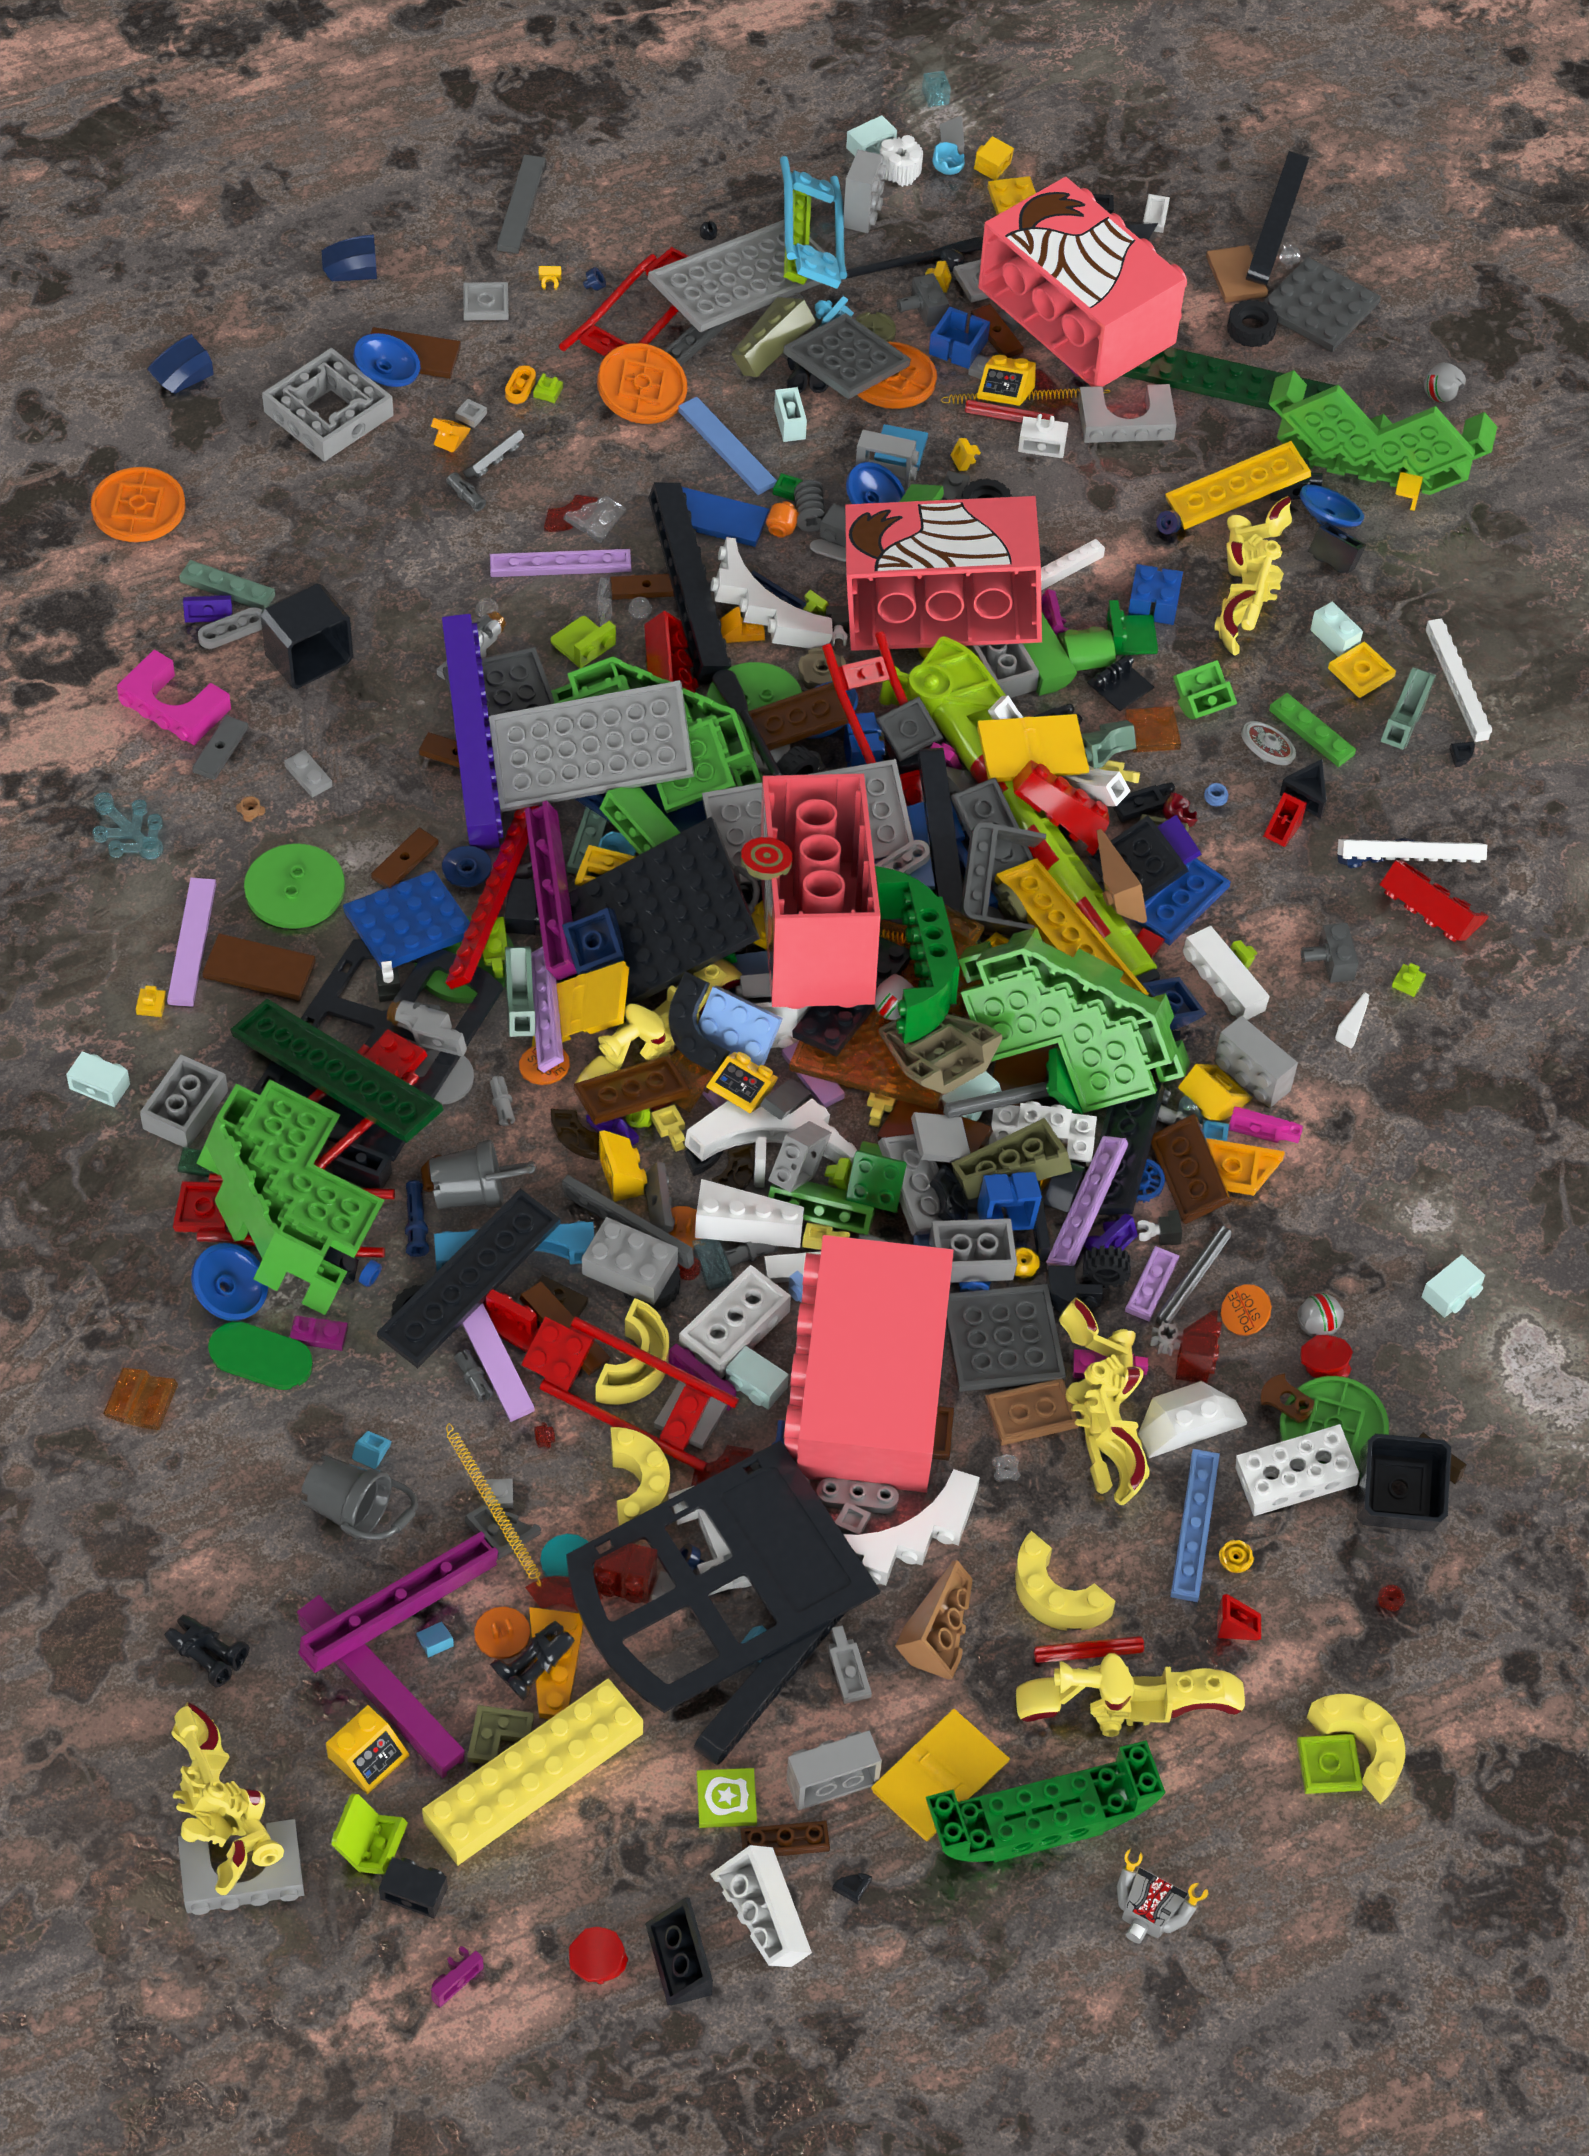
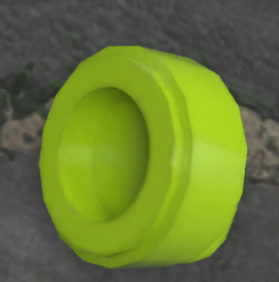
M650 1109L626 1115L628 1125L635 1128L650 1127L652 1123Z

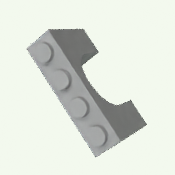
M1170 384L1147 385L1145 396L1147 413L1134 419L1120 418L1107 409L1102 386L1080 387L1078 407L1084 443L1174 440L1177 423Z
M295 1819L266 1823V1829L271 1840L282 1846L284 1850L283 1857L278 1862L265 1866L263 1871L255 1878L246 1882L236 1883L233 1889L226 1895H220L215 1890L218 1875L212 1868L210 1843L201 1840L187 1842L182 1836H178L186 1912L202 1915L213 1909L234 1910L240 1905L252 1904L254 1906H261L273 1900L293 1901L299 1896H304Z

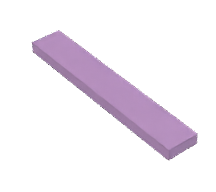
M630 549L490 554L491 577L631 572Z
M190 878L167 998L168 1005L194 1006L216 889L215 879Z
M542 946L531 953L537 1061L538 1069L544 1073L563 1062L564 1057L556 978L546 969Z
M1102 1137L1046 1261L1047 1265H1075L1129 1143L1126 1138Z
M482 1303L462 1325L509 1421L512 1422L534 1412L535 1408Z

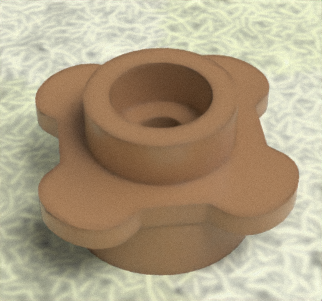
M253 796L245 797L236 806L237 812L243 815V819L246 822H251L257 816L265 814V808L260 806V801Z

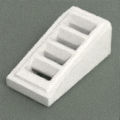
M1362 994L1338 1026L1335 1037L1336 1041L1348 1048H1352L1355 1044L1368 1005L1369 994Z

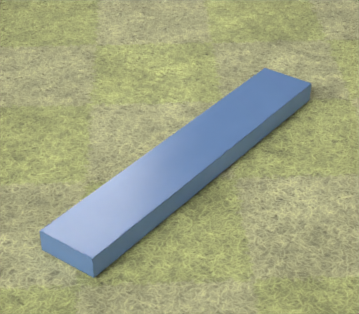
M698 397L678 406V412L757 495L775 486L777 480Z
M1198 1449L1192 1450L1170 1596L1172 1598L1198 1602L1220 1453Z

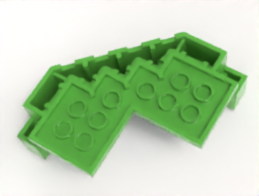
M1294 370L1275 378L1269 404L1282 418L1277 438L1282 444L1292 441L1301 457L1310 461V468L1312 469L1313 466L1327 468L1326 472L1345 476V473L1358 475V479L1376 483L1377 480L1390 482V486L1397 487L1400 472L1422 476L1421 493L1431 495L1468 480L1472 461L1492 453L1497 426L1485 412L1466 419L1461 435L1436 406L1392 423L1384 413L1369 419L1339 385L1303 400L1307 384Z
M612 656L567 673L570 684L552 690L551 693L554 702L561 703L671 681L661 679L648 671L629 665ZM683 687L694 777L656 784L667 813L701 801L702 793L736 787L731 770L738 787L762 783L763 776L756 764L753 755L754 749L747 729L735 709L723 706L710 698L696 692L693 693Z
M1037 927L1014 933L1008 943L992 947L991 942L987 941L966 947L958 959L967 983L979 979L983 981V984L961 991L970 1020L986 1024L1002 1034L1003 1039L991 1062L1058 1043L1083 1113L1155 1094L1157 1088L1150 1071L1152 1068L1156 1069L1159 1081L1162 1083L1185 1077L1190 1066V1060L1183 1040L1175 1042L1170 1024L1174 1015L1166 993L1149 997L1120 982L1124 971L1081 949H1078L1075 956L1071 957L1042 942Z
M270 1079L261 1095L236 1083L215 1119L196 1164L221 1175L223 1182L214 1201L234 1241L245 1240L247 1234L250 1233L262 1257L253 1280L278 1291L287 1272L311 1283L301 1304L326 1315L347 1274V1271L324 1260L329 1247L331 1246L354 1258L384 1200L314 1165L340 1114Z

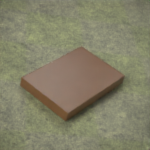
M1249 245L1207 251L1206 258L1225 303L1267 297L1268 290L1266 286L1246 280L1253 258Z
M1064 1380L1045 1381L986 1395L985 1401L1001 1446L1079 1427L1075 1424V1421L1078 1419L1077 1415L1071 1411L1073 1404L1066 1399L1067 1388Z

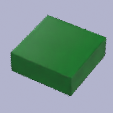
M781 473L773 488V495L794 501V489L803 480Z

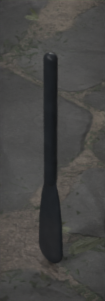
M983 237L959 241L932 251L929 250L846 270V278L921 262L933 257H940L941 252L945 249H955L960 253L981 250Z
M726 669L715 672L712 677L713 683L730 708L735 709L771 775H782L748 712V704L735 673Z

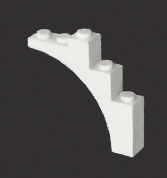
M726 537L724 546H720L718 552V560H721L717 576L713 577L711 581V591H714L715 602L739 605L740 612H743V622L768 626V633H771L772 643L808 649L829 644L833 636L832 618L796 608L765 589L744 565L738 552L736 538Z
M1001 696L988 710L993 720L1023 718L1009 696ZM1088 765L1089 773L1062 776L1071 786L1084 790L1091 799L1101 801L1106 806H1117L1130 792L1120 771L1094 769Z
M814 1099L809 1100L782 1120H779L761 1106L749 1114L732 1102L727 1101L687 1129L685 1146L701 1161H704L712 1155L731 1147L756 1143L757 1137H766V1143H783L788 1133L811 1121L832 1132L823 1154L824 1157L832 1160L837 1165L839 1158H849L853 1165L854 1155L857 1151L852 1143L847 1142L834 1127L828 1125L830 1114L823 1105H819Z
M953 1469L946 1486L933 1503L912 1519L880 1532L860 1535L843 1534L876 1584H887L896 1558H900L907 1564L923 1565L932 1538L937 1539L943 1544L959 1546L978 1491L980 1477Z

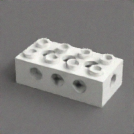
M750 1265L679 1333V1346L683 1349H689L703 1365H709L715 1374L722 1379L726 1375V1367L745 1345L752 1349L790 1312L791 1295Z
M1340 1424L1236 1455L1235 1468L1253 1516L1358 1484L1359 1471ZM1319 1461H1325V1462H1327V1463H1326V1464H1322V1463H1319ZM1293 1469H1299V1470H1301V1471H1300V1472H1296V1471H1293ZM1267 1477H1274V1478H1276V1479L1271 1480V1479H1268Z

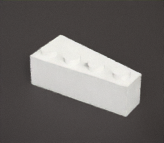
M701 1179L696 1213L695 1238L743 1243L751 1241L752 1243L800 1248L804 1207Z

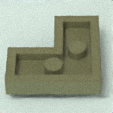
M478 1705L467 1756L468 1762L487 1764L498 1756L501 1740L518 1742L532 1732L534 1713Z

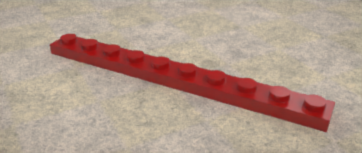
M531 806L529 808L531 810H534L536 808H539V806ZM528 807L517 809L514 813L511 826L507 830L506 838L500 847L496 861L493 863V869L486 880V886L479 897L476 910L471 916V922L464 933L461 946L456 952V958L449 969L445 983L450 989L468 984L472 980L529 841L525 808Z

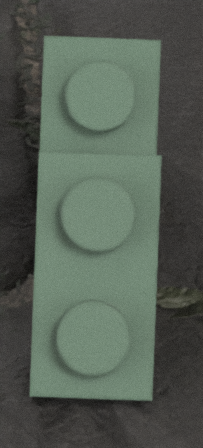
M1415 667L1412 668L1396 708L1388 719L1380 742L1402 750L1408 746L1414 726L1421 718L1436 677L1435 674Z
M1128 720L1100 724V731L1081 734L1087 762L1094 769L1103 767L1111 756L1118 752L1136 749L1134 725Z
M530 946L505 947V997L507 1001V1028L510 1037L535 1036Z

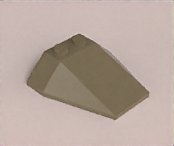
M949 1014L931 1033L907 1044L903 1043L902 1034L897 1033L896 1020L878 1029L880 1036L906 1076L924 1087L945 1095L985 1072L1003 1039L1002 1034L986 1024Z

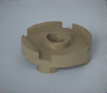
M822 647L808 650V654L804 657L802 655L799 660V677L808 689H813L823 683L832 681ZM833 650L838 667L846 665L844 657L841 655L840 658L839 655L835 654V650ZM819 666H824V668L827 670L821 671L818 669Z

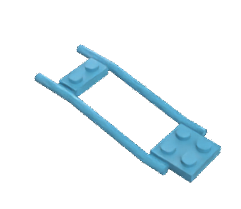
M783 156L780 158V165L784 181V226L787 258L789 260L795 259L797 274L838 289L841 279L847 277L844 253L843 199L839 179L837 176H832L829 183L826 180L815 179L806 172L800 173L794 170L792 173L788 158ZM793 189L830 204L834 201L836 257L828 252L817 251L810 245L799 243L794 245Z

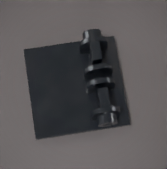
M1130 655L1122 656L1120 660L1113 662L1104 671L1097 673L1095 677L1087 681L1094 690L1118 711H1122L1154 689L1150 682L1132 668L1134 659Z

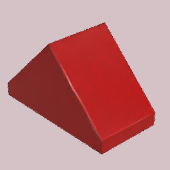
M1284 792L1263 837L1286 847L1302 824L1307 803Z
M1228 1594L1222 1595L1217 1612L1218 1638L1260 1640L1261 1614Z

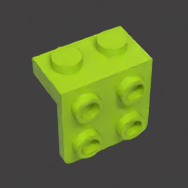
M581 616L551 637V644L577 667L583 668L616 645V626L611 621H608L601 627H598L588 617Z
M351 1794L344 1807L337 1828L333 1833L332 1846L358 1872L385 1875L392 1857H395L408 1822L403 1817L379 1815L359 1794Z

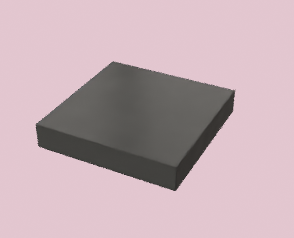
M920 697L876 719L899 762L918 753V749H926L932 746L933 742L938 743L943 739Z

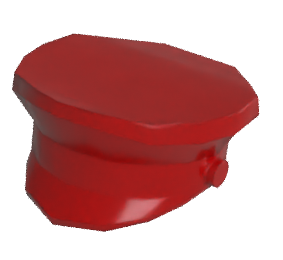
M1316 1335L1301 1346V1363L1305 1365L1306 1371L1312 1377L1342 1376L1347 1378L1352 1370L1349 1361L1353 1351L1344 1339L1330 1335Z
M603 1927L585 1928L569 1946L570 1969L588 1982L604 1984L605 1981L612 1980L625 1971L628 1962L625 1948L617 1933Z

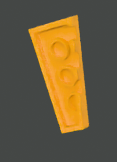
M529 1607L532 1638L536 1637L535 1634L543 1630L550 1623L557 1621L563 1626L564 1632L570 1633L575 1640L569 1650L558 1661L556 1667L552 1666L550 1673L544 1670L536 1680L539 1718L551 1719L570 1705L584 1625L579 1613Z

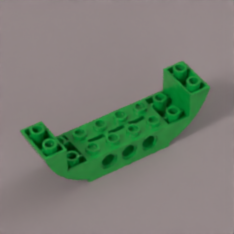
M875 866L880 920L902 919V925L907 926L905 931L906 942L911 943L910 958L915 960L914 975L915 978H919L918 988L903 989L902 1000H898V1012L901 1016L896 1019V1029L898 1034H902L903 1043L907 1044L931 1033L947 1016L951 1004H956L960 965L943 897H937L929 887L905 873Z
M1146 1740L1119 1747L1116 1762L960 1802L957 1801L954 1790L926 1796V1801L942 1850L947 1856L961 1861H993L995 1863L1103 1835L1104 1832L1122 1825L1149 1809L1166 1792Z

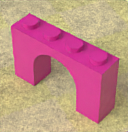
M153 650L117 685L118 699L125 707L134 709L142 717L149 718L157 723L162 729L171 731L182 741L195 745L231 710L230 695L216 685L209 683L188 703L168 705L160 702L155 697L175 676L173 660Z

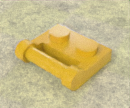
M588 845L576 875L575 885L582 886L596 878L588 876V872L603 875L636 856Z

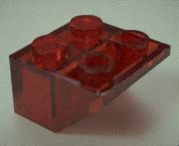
M1212 1310L1183 1330L1177 1355L1176 1380L1202 1381L1207 1384L1209 1374L1215 1373L1220 1349L1218 1338H1220L1222 1322L1217 1321L1218 1311Z
M629 1543L595 1561L594 1579L597 1591L601 1595L625 1598L634 1604L649 1603L657 1576V1549Z

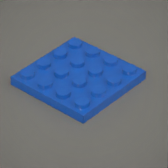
M434 870L396 884L392 888L377 891L343 905L344 913L381 969V962L392 961V968L463 941L464 933L470 924V921Z

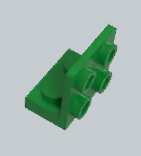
M1109 600L1106 622L1107 629L1111 631L1115 655L1157 654L1158 644L1153 615H1124V610L1119 608V601Z
M857 1150L854 1155L845 1200L896 1213L901 1206L899 1200L907 1163Z

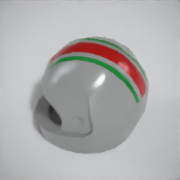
M1439 363L1427 373L1424 379V391L1435 402L1451 401L1457 396L1458 390L1464 388L1466 383L1465 375L1459 368L1450 363Z
M897 974L888 977L876 989L874 1005L877 1012L889 1020L900 1018L898 1000H902L903 989L914 988V986Z
M1326 1293L1314 1294L1308 1297L1299 1307L1297 1312L1298 1322L1301 1329L1310 1337L1332 1335L1339 1330L1342 1324L1344 1310L1331 1295Z

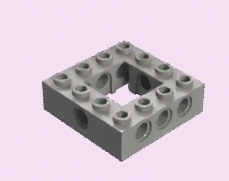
M333 348L325 351L262 392L264 412L324 462L394 416L392 396ZM329 391H333L349 405L339 412L332 413L328 424L319 417L318 412H313L307 406Z

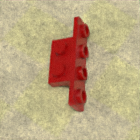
M492 1289L487 1294L483 1305L499 1337L527 1352L539 1330L537 1328V1314L529 1306H522L513 1301L506 1293H499Z

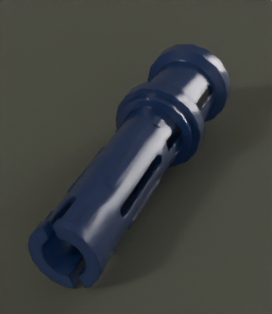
M417 1180L406 1183L408 1223L405 1227V1234L408 1236L406 1253L413 1257L425 1256L429 1252V1244L426 1242L428 1226L424 1222L423 1185Z

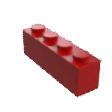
M664 610L644 624L647 671L654 676L671 682L680 680L684 689L695 693V689L699 686L697 679H692L690 668L693 667V663L685 652L688 645L682 622Z
M1030 760L1013 779L1014 794L1038 813L1042 810L1045 811L1047 818L1056 827L1061 824L1070 833L1069 837L1076 843L1080 839L1088 846L1086 851L1094 855L1099 846L1097 830L1102 829L1105 833L1110 822L1106 805L1101 801L1091 799L1084 790L1074 788L1062 776L1057 777L1045 765L1037 764Z
M1395 860L1380 883V886L1386 889L1384 893L1394 900L1399 898L1405 903L1404 907L1414 914L1418 912L1425 917L1423 921L1434 928L1440 927L1444 930L1443 935L1454 942L1456 940L1466 941L1488 919L1489 916L1482 911L1481 913L1471 911V904L1457 897L1451 898L1449 896L1451 893L1445 887L1437 883L1430 884L1431 878L1405 861Z

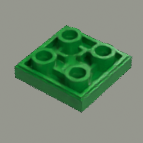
M1058 1048L1050 1049L1049 1061L1046 1063L1049 1073V1082L1046 1084L1047 1092L1060 1105L1071 1109L1072 1113L1083 1115L1062 1053Z

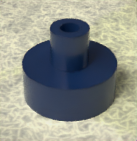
M593 267L586 272L587 279L583 281L586 289L592 287L595 291H599L606 287L605 278L597 267Z
M1172 510L1161 512L1157 517V528L1164 534L1177 532L1181 527L1179 514Z
M687 1543L679 1550L692 1571L697 1569V1565L704 1563V1560L700 1559L701 1551L699 1548Z

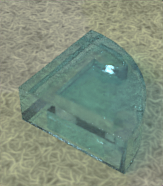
M1185 1095L1179 1102L1178 1111H1182V1116L1185 1117L1195 1114L1199 1123L1203 1124L1200 1110Z

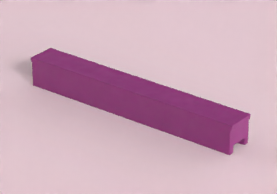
M546 800L542 802L543 806L531 810L529 807L525 808L545 966L556 980L559 981L577 974L562 927L563 924L573 922L558 812Z
M482 1531L302 1636L298 1654L314 1673L320 1671L497 1565V1548H492L484 1539V1533Z
M317 1595L297 1611L299 1625L307 1633L338 1616L320 1595ZM366 1644L334 1662L442 1779L447 1776V1772L458 1763L462 1764L465 1761V1750Z

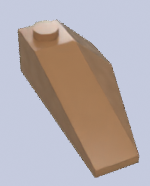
M1097 830L1105 891L1103 892L1105 903L1107 906L1111 905L1119 915L1141 923L1147 922L1141 883L1103 830Z
M958 1560L952 1561L905 1624L895 1645L911 1666L946 1679L953 1678L962 1658L963 1649L959 1647L960 1636L964 1635L966 1625L962 1622L964 1610L969 1608L973 1580Z

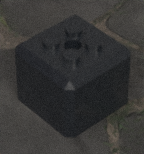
M318 583L312 584L262 609L260 616L265 655L292 688L299 689L348 664L352 660L353 645L350 617L323 585Z
M1374 1434L1368 1439L1360 1450L1356 1516L1360 1523L1366 1526L1429 1532L1438 1527L1448 1516L1451 1446L1445 1440L1387 1434ZM1393 1482H1403L1407 1488L1404 1495L1395 1494L1392 1490Z

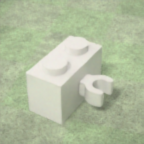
M1039 414L1037 418L1023 416L1018 452L1063 458L1068 423L1054 421V416H1051L1050 420L1041 419L1042 414Z

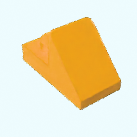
M433 418L431 427L438 429L434 445L449 452H454L471 429L455 421Z
M739 606L719 619L721 621V634L725 638L726 643L765 640L764 625L743 622Z

